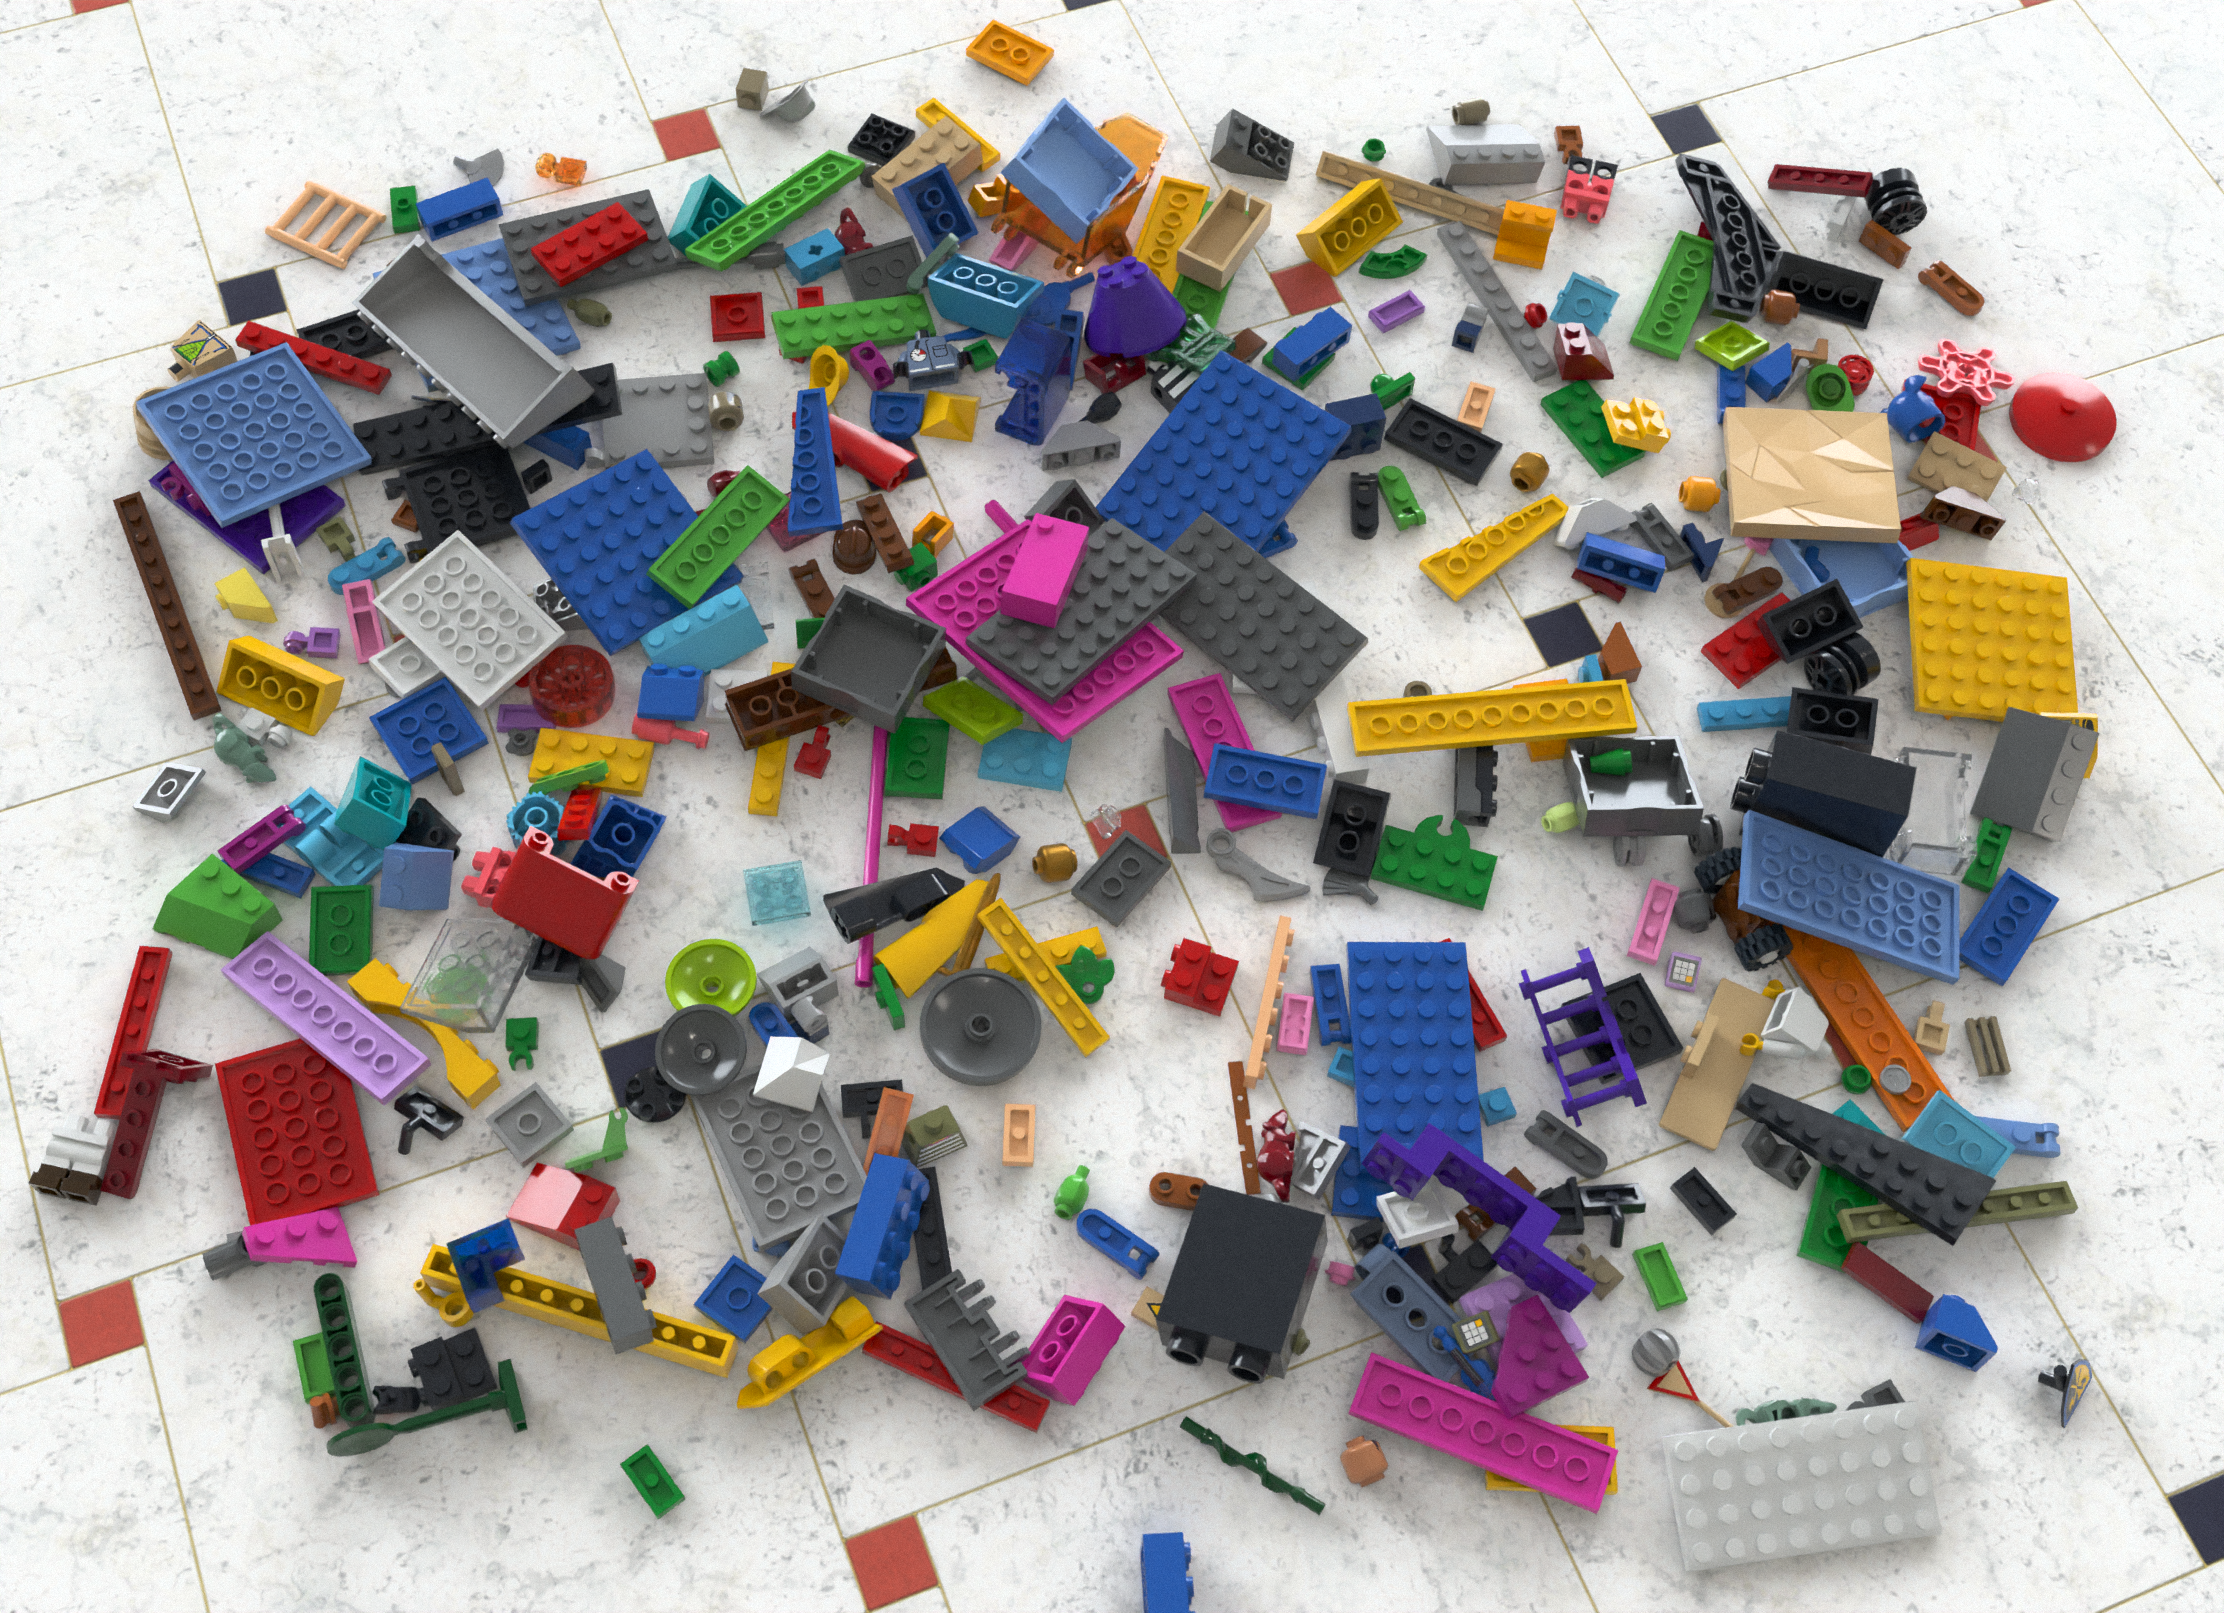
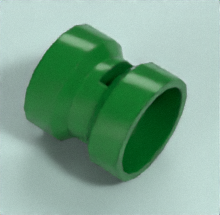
M728 351L719 354L717 360H710L703 364V370L707 378L715 387L724 384L728 377L733 378L740 373L738 363Z

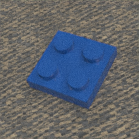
M732 1255L693 1304L697 1311L744 1344H746L773 1309L757 1294L766 1277L735 1255Z

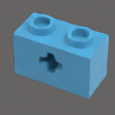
M827 228L785 248V264L799 284L803 286L816 281L832 271L840 269L839 259L845 256L844 247L830 229Z

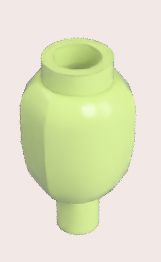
M1562 803L1547 810L1546 815L1541 818L1544 830L1562 833L1579 825L1574 803Z

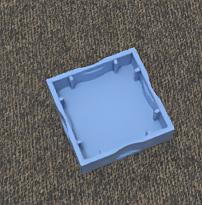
M1063 98L1047 114L1000 173L1077 244L1095 227L1108 210L1111 201L1125 188L1139 168L1113 143L1100 135L1091 122Z
M1774 538L1769 548L1801 595L1838 579L1859 618L1908 599L1906 562L1914 557L1899 540L1896 544ZM1808 546L1819 548L1818 560L1830 572V577L1826 582L1820 583L1804 561L1805 551Z

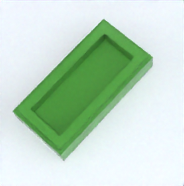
M1663 1242L1633 1252V1258L1657 1312L1687 1302V1295Z
M320 1332L294 1340L293 1345L304 1399L307 1405L310 1404V1400L313 1397H322V1394L328 1392L330 1397L336 1396L323 1333Z

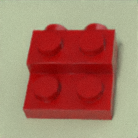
M1183 938L1181 945H1174L1170 961L1174 962L1172 971L1166 969L1162 978L1161 986L1165 987L1164 999L1221 1017L1239 961L1211 952V946Z

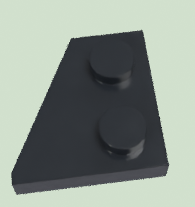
M538 936L525 976L533 981L581 985L582 975L579 956Z
M1576 1177L1568 1178L1566 1183L1554 1189L1549 1187L1535 1197L1561 1216L1549 1236L1583 1235L1585 1226Z

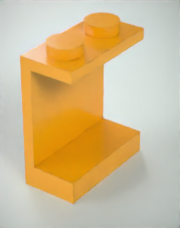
M1506 200L1493 260L1542 270L1557 210Z

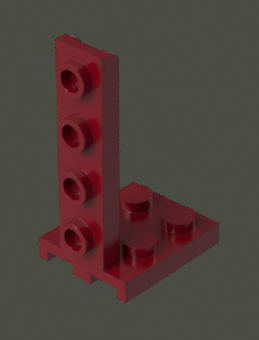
M159 1049L122 1053L119 1065L134 1070L100 1191L127 1199L135 1197L167 1082L183 1084L184 1081L197 1082L199 1078L210 1077L213 1065Z

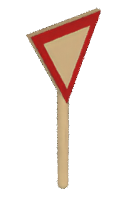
M1679 1360L1669 1372L1656 1377L1647 1388V1390L1692 1401L1725 1428L1734 1427L1697 1397Z

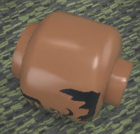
M1362 1435L1346 1442L1348 1449L1341 1453L1340 1461L1351 1483H1359L1362 1488L1385 1478L1383 1472L1388 1469V1462L1377 1440L1371 1439L1366 1441Z

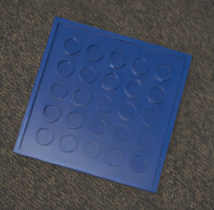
M648 449L512 518L510 522L512 527L609 656L639 641L640 637L652 629L690 610L646 575L648 569L699 517ZM733 563L692 608L742 583L745 577L737 566Z

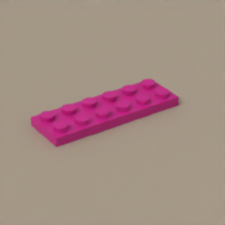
M1220 673L1168 688L1167 695L1189 746L1194 753L1205 783L1214 743L1255 751ZM1213 800L1225 829L1231 832L1275 820L1282 816L1281 812Z

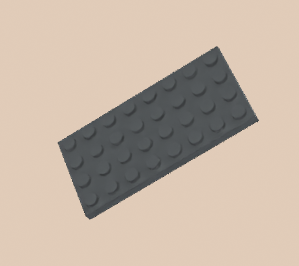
M1205 511L1165 551L1166 554L1197 573V579L1193 585L1162 610L1159 615L1292 722L1369 643L1368 638Z
M1111 518L1088 537L1087 552L1055 628L1000 614V609L966 637V644L977 654L1053 705L1196 582L1197 573Z

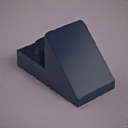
M1692 522L1683 525L1680 537L1693 552L1694 557L1690 563L1703 583L1709 578L1724 538L1705 543L1704 535L1698 531Z

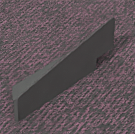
M1164 728L1163 742L1171 853H1201V846L1197 835L1199 825L1194 753L1174 738L1169 728Z

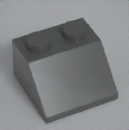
M1075 479L1056 481L1024 516L1026 520L1029 519L1032 522L1035 514L1039 513L1088 526L1089 536L1105 521Z

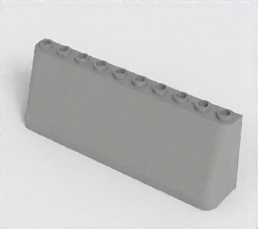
M419 234L352 302L360 310L357 315L368 326L373 322L374 325L371 328L383 339L388 336L389 338L386 342L397 352L403 349L404 351L401 355L411 365L417 362L419 365L416 369L427 379L433 376L434 378L431 382L442 393L447 389L449 392L446 396L458 407L461 403L465 405L461 410L473 421L478 417L480 420L477 424L489 435L492 431L496 433L492 438L504 449L508 445L514 449L588 399L595 391L568 362L562 361L454 268Z

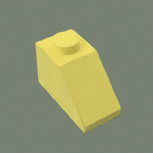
M245 567L214 583L219 593L215 595L217 602L223 611L229 609L234 618L266 623L278 621L271 604Z

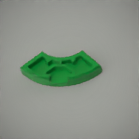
M1406 244L1398 251L1392 253L1370 251L1359 267V274L1377 279L1403 277L1419 269L1426 262L1427 254Z

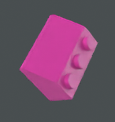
M1064 1295L1029 1347L1031 1355L1021 1362L1028 1372V1376L1022 1381L1054 1401L1075 1406L1077 1401L1083 1396L1086 1387L1095 1373L1101 1368L1104 1359L1112 1347L1118 1342L1119 1336L1126 1326L1105 1304Z

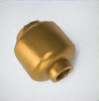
M1525 452L1521 454L1510 470L1512 484L1523 492L1536 491L1547 478L1550 471L1549 465L1544 456L1539 453Z
M1064 843L1043 845L1038 849L1036 857L1032 859L1034 873L1039 874L1040 878L1047 883L1069 880L1073 872L1077 870L1076 853Z

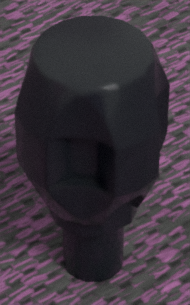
M1112 391L1101 394L1092 402L1089 411L1086 412L1087 415L1078 422L1089 421L1096 424L1108 421L1119 412L1122 403Z

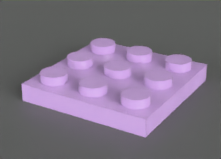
M1515 1274L1465 1294L1459 1299V1303L1468 1317L1488 1310L1500 1338V1341L1486 1347L1496 1367L1498 1368L1499 1352L1506 1332L1508 1311L1512 1306L1537 1294L1573 1352L1578 1353L1584 1350L1588 1344L1570 1313L1556 1308L1549 1298L1539 1291L1528 1288L1523 1280Z

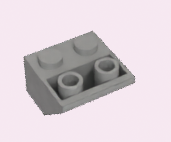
M810 946L757 974L767 994L787 1022L795 1019L790 1011L802 998L812 996L817 1005L820 1006L839 996L835 976L823 957Z

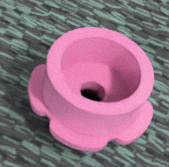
M1330 1261L1329 1269L1325 1270V1273L1330 1275V1282L1347 1286L1348 1281H1355V1277H1353L1354 1267Z

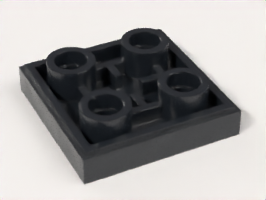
M871 113L849 143L848 152L878 165L885 166L911 144L916 137L915 130Z

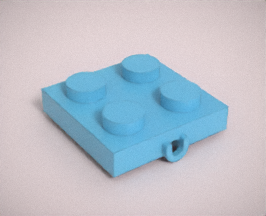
M1573 272L1564 290H1560L1558 293V302L1549 319L1557 324L1583 323L1598 337L1605 323L1609 322V318L1612 316L1611 312L1620 297V293Z

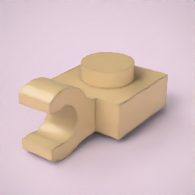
M1933 1000L1931 1006L1927 1007L1926 1016H1920L1917 1020L1913 1040L1919 1049L1942 1055L1945 1052L1950 1024L1941 1022L1945 1003Z

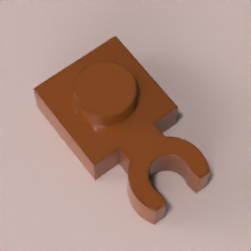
M1580 125L1555 126L1554 137L1557 152L1564 151L1562 157L1564 165L1568 163L1571 155L1582 157L1583 139Z

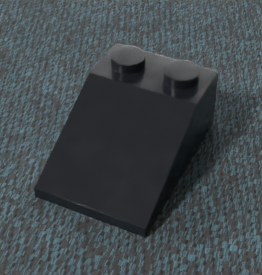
M1792 687L1786 732L1871 755L1879 699Z
M1334 779L1313 864L1370 877L1391 793Z

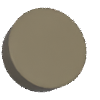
M1412 681L1406 685L1403 698L1432 695V690L1423 681Z

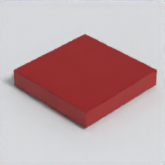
M762 292L710 296L713 342L766 338Z

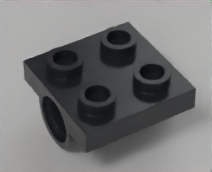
M418 797L408 811L406 827L394 843L453 850L454 862L460 854V848L456 843L462 834L426 798Z

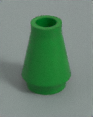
M1623 748L1597 756H1590L1591 773L1625 776V773H1632L1630 750L1623 751Z

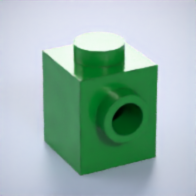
M922 542L909 549L914 565L893 572L898 583L904 584L911 592L919 587H924L933 578L938 576L937 560Z

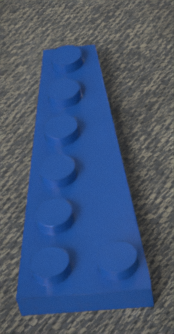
M825 388L800 390L797 394L795 446L792 462L793 474L791 478V501L789 502L788 516L789 537L843 530Z

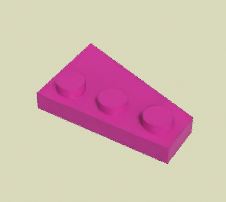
M338 1207L244 1227L242 1231L251 1261L276 1263L308 1261L313 1262V1265L325 1266L326 1263L343 1264V1267L355 1268L357 1264V1259Z

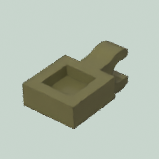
M341 516L316 528L318 536L330 553L339 550L345 562L356 557L355 551L350 544L356 540Z

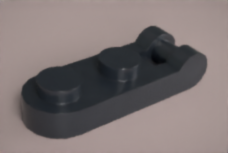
M1350 472L1351 532L1358 539L1369 540L1377 534L1379 525L1378 473L1359 475V472ZM1359 486H1368V490H1359Z

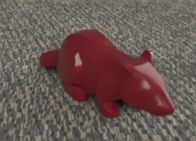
M849 207L844 208L841 211L839 227L836 229L834 236L844 247L845 256L872 248L871 242L865 243L863 237L866 236V233L853 211Z
M1284 1109L1272 1115L1268 1122H1264L1262 1125L1264 1130H1262L1261 1136L1264 1138V1145L1257 1157V1169L1260 1176L1274 1186L1281 1202L1289 1203L1296 1131H1291L1289 1135L1286 1134L1285 1129L1288 1115Z

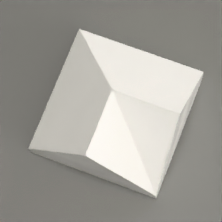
M770 1037L753 1096L813 1113L830 1053L801 1037Z

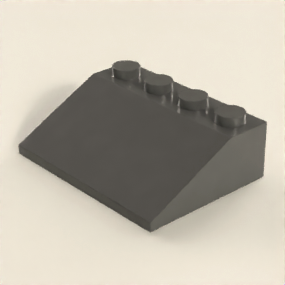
M2008 707L1970 814L1981 818H1989L1995 823L2009 826L2051 842H2060L2099 733L2068 722Z

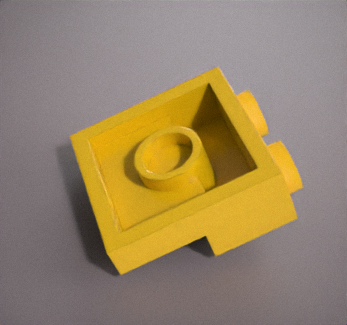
M1634 397L1629 405L1621 401L1616 402L1606 399L1601 406L1613 443L1659 453L1664 445L1669 442L1671 430L1665 428L1663 422L1664 412L1658 409L1657 403L1648 399L1643 400Z

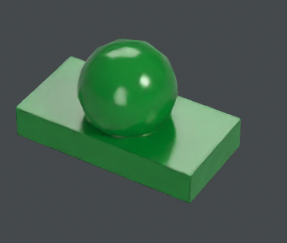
M1409 372L1394 380L1388 374H1378L1371 380L1370 391L1372 394L1377 393L1382 408L1385 411L1412 395L1415 377Z

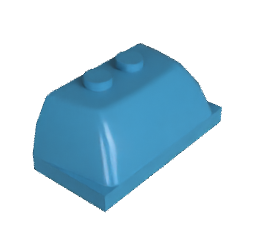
M955 253L928 277V288L933 304L943 318L1007 339L1023 321L1032 302L1044 291V282Z

